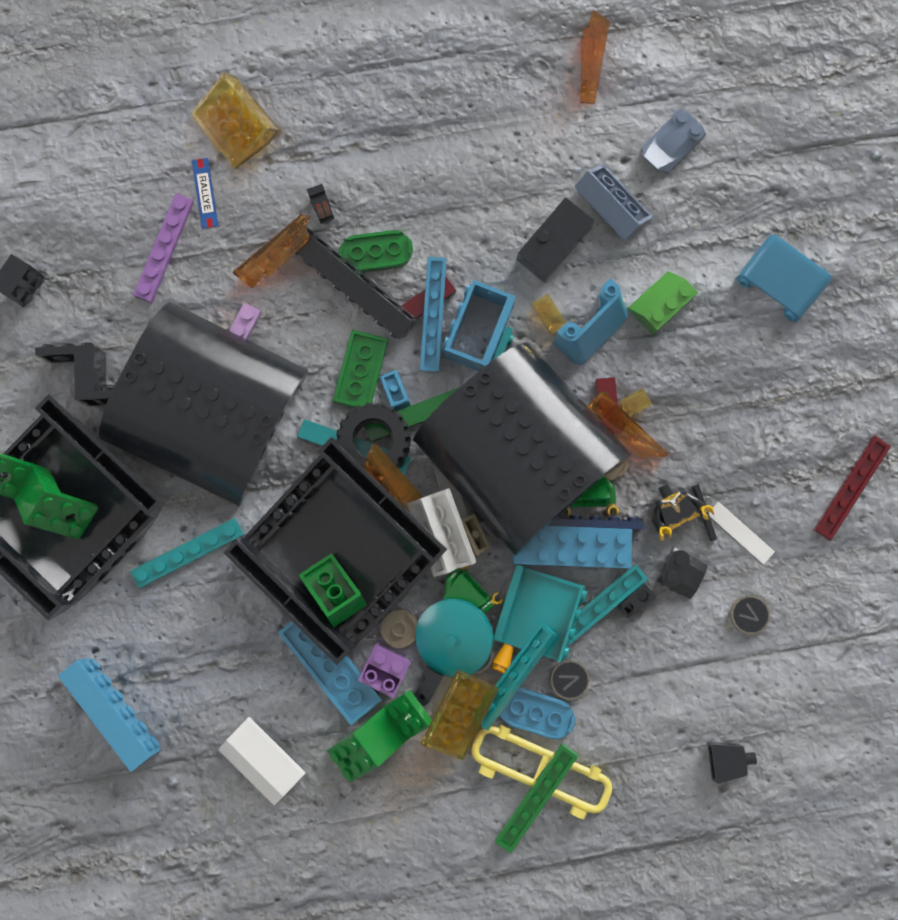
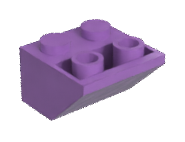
M376 643L358 681L394 698L412 660Z

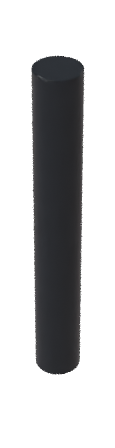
M700 485L692 486L694 495L705 503ZM700 512L709 540H716L717 536L709 512L706 513L709 517L708 520H705L702 512Z

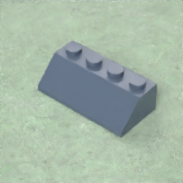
M604 164L588 170L574 186L578 190V194L590 203L591 208L603 217L604 222L615 230L618 237L624 240L632 237L653 218Z

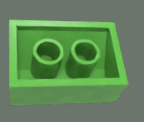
M667 271L627 309L654 335L698 294V291L685 278Z

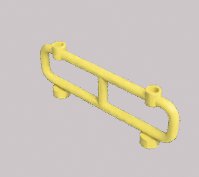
M501 724L499 728L491 726L489 730L481 728L475 737L471 752L474 760L481 764L478 772L488 778L493 779L497 771L531 787L554 754V752L511 734V729ZM493 734L543 756L534 779L480 755L479 749L485 735ZM574 762L570 769L603 783L605 789L599 804L591 805L557 789L552 796L571 804L572 807L569 813L584 820L587 812L596 814L605 809L612 794V783L608 777L601 774L602 769L594 765H590V768Z

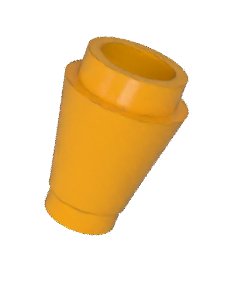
M504 643L491 662L493 664L491 668L504 674L511 664L514 647Z

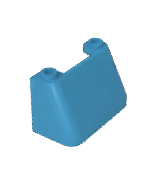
M771 234L759 246L735 279L745 288L758 287L785 307L783 309L785 318L797 322L828 286L832 276L782 238Z
M611 278L602 286L601 293L597 296L600 300L599 312L582 329L575 323H566L558 330L552 343L575 364L585 363L627 319L628 313L620 287Z

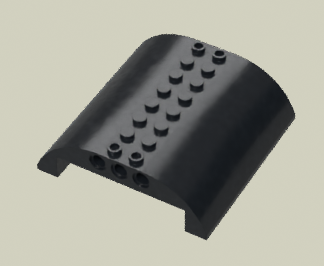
M169 302L152 318L120 374L103 412L99 427V439L241 506L249 490L247 487L297 388L301 387L308 370Z
M522 343L510 348L481 369L438 406L422 424L413 438V441L515 556L530 544L532 538L613 468H618L632 456V453L529 343Z
M50 394L35 407L41 415L3 454L48 468L62 494L94 503L98 506V510L80 539H75L24 524L14 499L0 495V575L48 621L68 610L96 587L147 533L163 506V501ZM1 473L0 478H6L9 473ZM75 514L67 515L65 519H72Z
M331 437L318 450L319 457L244 537L237 538L224 551V554L338 665L448 549ZM331 553L359 590L366 603L365 607L334 628L299 577V574Z

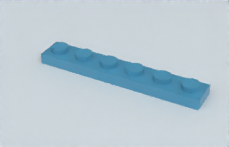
M428 257L420 371L439 372L447 258Z

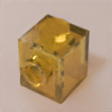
M643 388L620 401L622 413L629 418L652 405Z

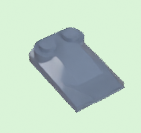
M679 109L641 148L642 156L658 171L662 170L668 174L706 136L704 127L687 111Z

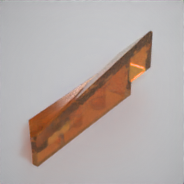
M591 11L589 28L583 29L581 37L580 103L594 104L596 100L610 24L608 19L596 11Z
M306 214L299 215L232 273L251 288L257 285L264 274L271 276L308 241L307 223L310 220V216Z
M605 391L599 392L587 405L591 411L601 417L600 420L640 458L668 456V453Z
M373 444L367 454L363 468L409 511L407 503L423 498V496L377 444Z

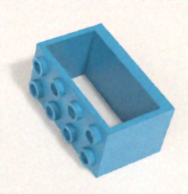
M473 280L472 284L467 285L465 289L464 303L460 302L458 306L457 320L453 319L449 329L450 338L446 336L442 352H444L445 359L479 372L494 357L514 307L516 296ZM474 295L503 306L483 360L452 349Z

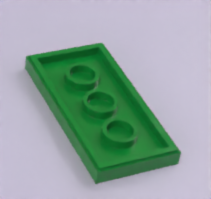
M356 330L351 331L333 403L355 408L358 405H361V407L365 406L366 403L373 401L389 341L388 338Z

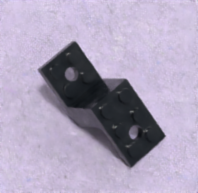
M83 342L78 346H74L71 343H63L62 346L43 344L42 347H35V355L48 363L74 362L75 400L86 406L107 404L113 388L106 387V353L90 342Z

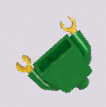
M603 477L571 505V507H606L605 512L608 516H610L611 508H614L615 515L619 513V509L615 506V487L606 477ZM569 507L567 508V509H568L567 517H568V516L570 515V513H571Z
M469 565L450 572L445 580L444 592L446 594L443 596V599L455 598L468 601L478 607L484 614L492 609L494 604L503 602V599H500L498 602L495 601L494 597L499 594L498 592L493 593L490 597L465 570Z

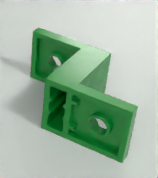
M0 453V474L4 472L9 473L6 478H0V495L14 499L24 524L80 539L98 510V506L94 503L62 494L48 468ZM75 514L72 519H65L67 515Z
M408 690L379 709L350 735L331 746L327 752L331 760L340 768L344 778L351 783L377 768L408 739L429 728L434 722L413 693Z

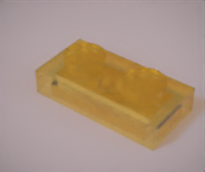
M548 294L532 303L531 306L551 336L555 335L566 324L565 319Z

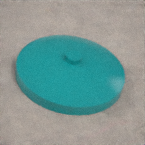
M450 598L434 603L421 615L416 627L415 638L419 654L431 669L444 676L464 677L475 673L488 660L493 648V631L487 617L474 604L462 599Z

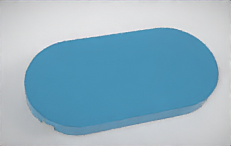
M519 687L500 714V717L509 726L550 739L565 737L573 730L575 725L573 710L565 701Z

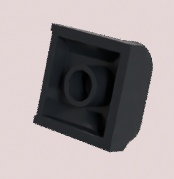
M673 547L656 582L691 599L697 592L706 574L708 565L692 557L687 552Z

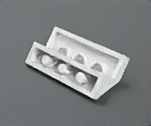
M450 488L407 503L410 513L448 549L431 567L434 577L476 563Z
M250 717L218 749L274 806L305 774Z

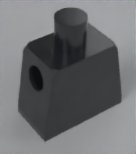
M707 742L711 777L717 784L747 776V765L757 764L755 752L745 753L744 746L740 744Z

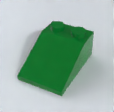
M332 553L299 574V577L333 628L366 606L361 593Z

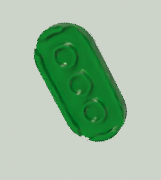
M390 230L349 236L340 245L338 253L361 272L399 268L406 265L412 257L413 245L410 238L403 234V232Z

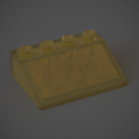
M224 72L190 113L234 169L240 167L270 144L281 131L237 76Z
M457 670L421 745L463 761L499 688L480 677Z

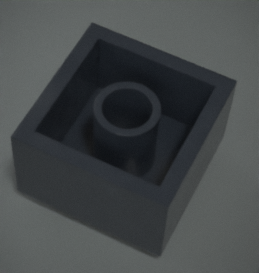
M11 254L0 269V293L20 306L25 307L32 300V295L36 289L42 285L45 276L31 265Z

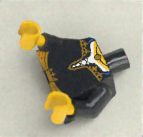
M665 484L658 488L663 499L655 502L652 522L657 531L660 532V540L663 541V534H667L671 538L672 529L700 516V512H702L705 520L709 519L706 514L707 512L715 514L712 506L706 505L696 496L683 490L673 493L669 484Z

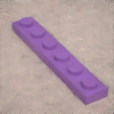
M175 193L134 291V297L153 303L194 205L193 199Z

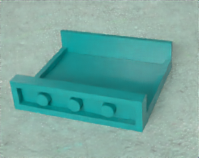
M517 564L493 640L522 649L542 622L557 634V637L543 656L558 662H563L564 659L567 660L570 652L568 643L569 640L573 641L576 629L573 627L575 621H579L582 610L579 609L580 604L585 602L588 591H585L586 587Z

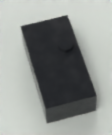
M565 197L521 248L516 260L545 283L592 228L595 220Z

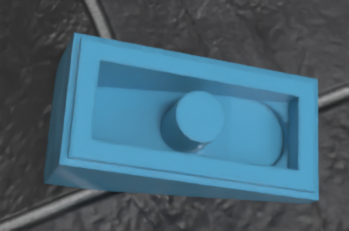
M397 370L379 376L389 404L395 411L411 406Z

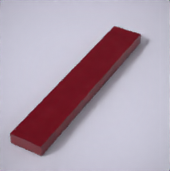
M876 436L871 438L813 531L828 541L833 539L891 448L889 444Z

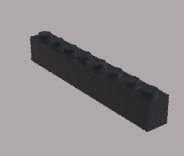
M297 225L285 242L290 247L291 252L300 255L304 259V263L318 270L317 273L322 278L328 279L332 282L331 285L335 289L344 292L349 301L357 303L363 313L370 314L376 324L381 327L384 326L389 330L388 333L393 338L402 339L406 337L418 321L417 318L306 225Z

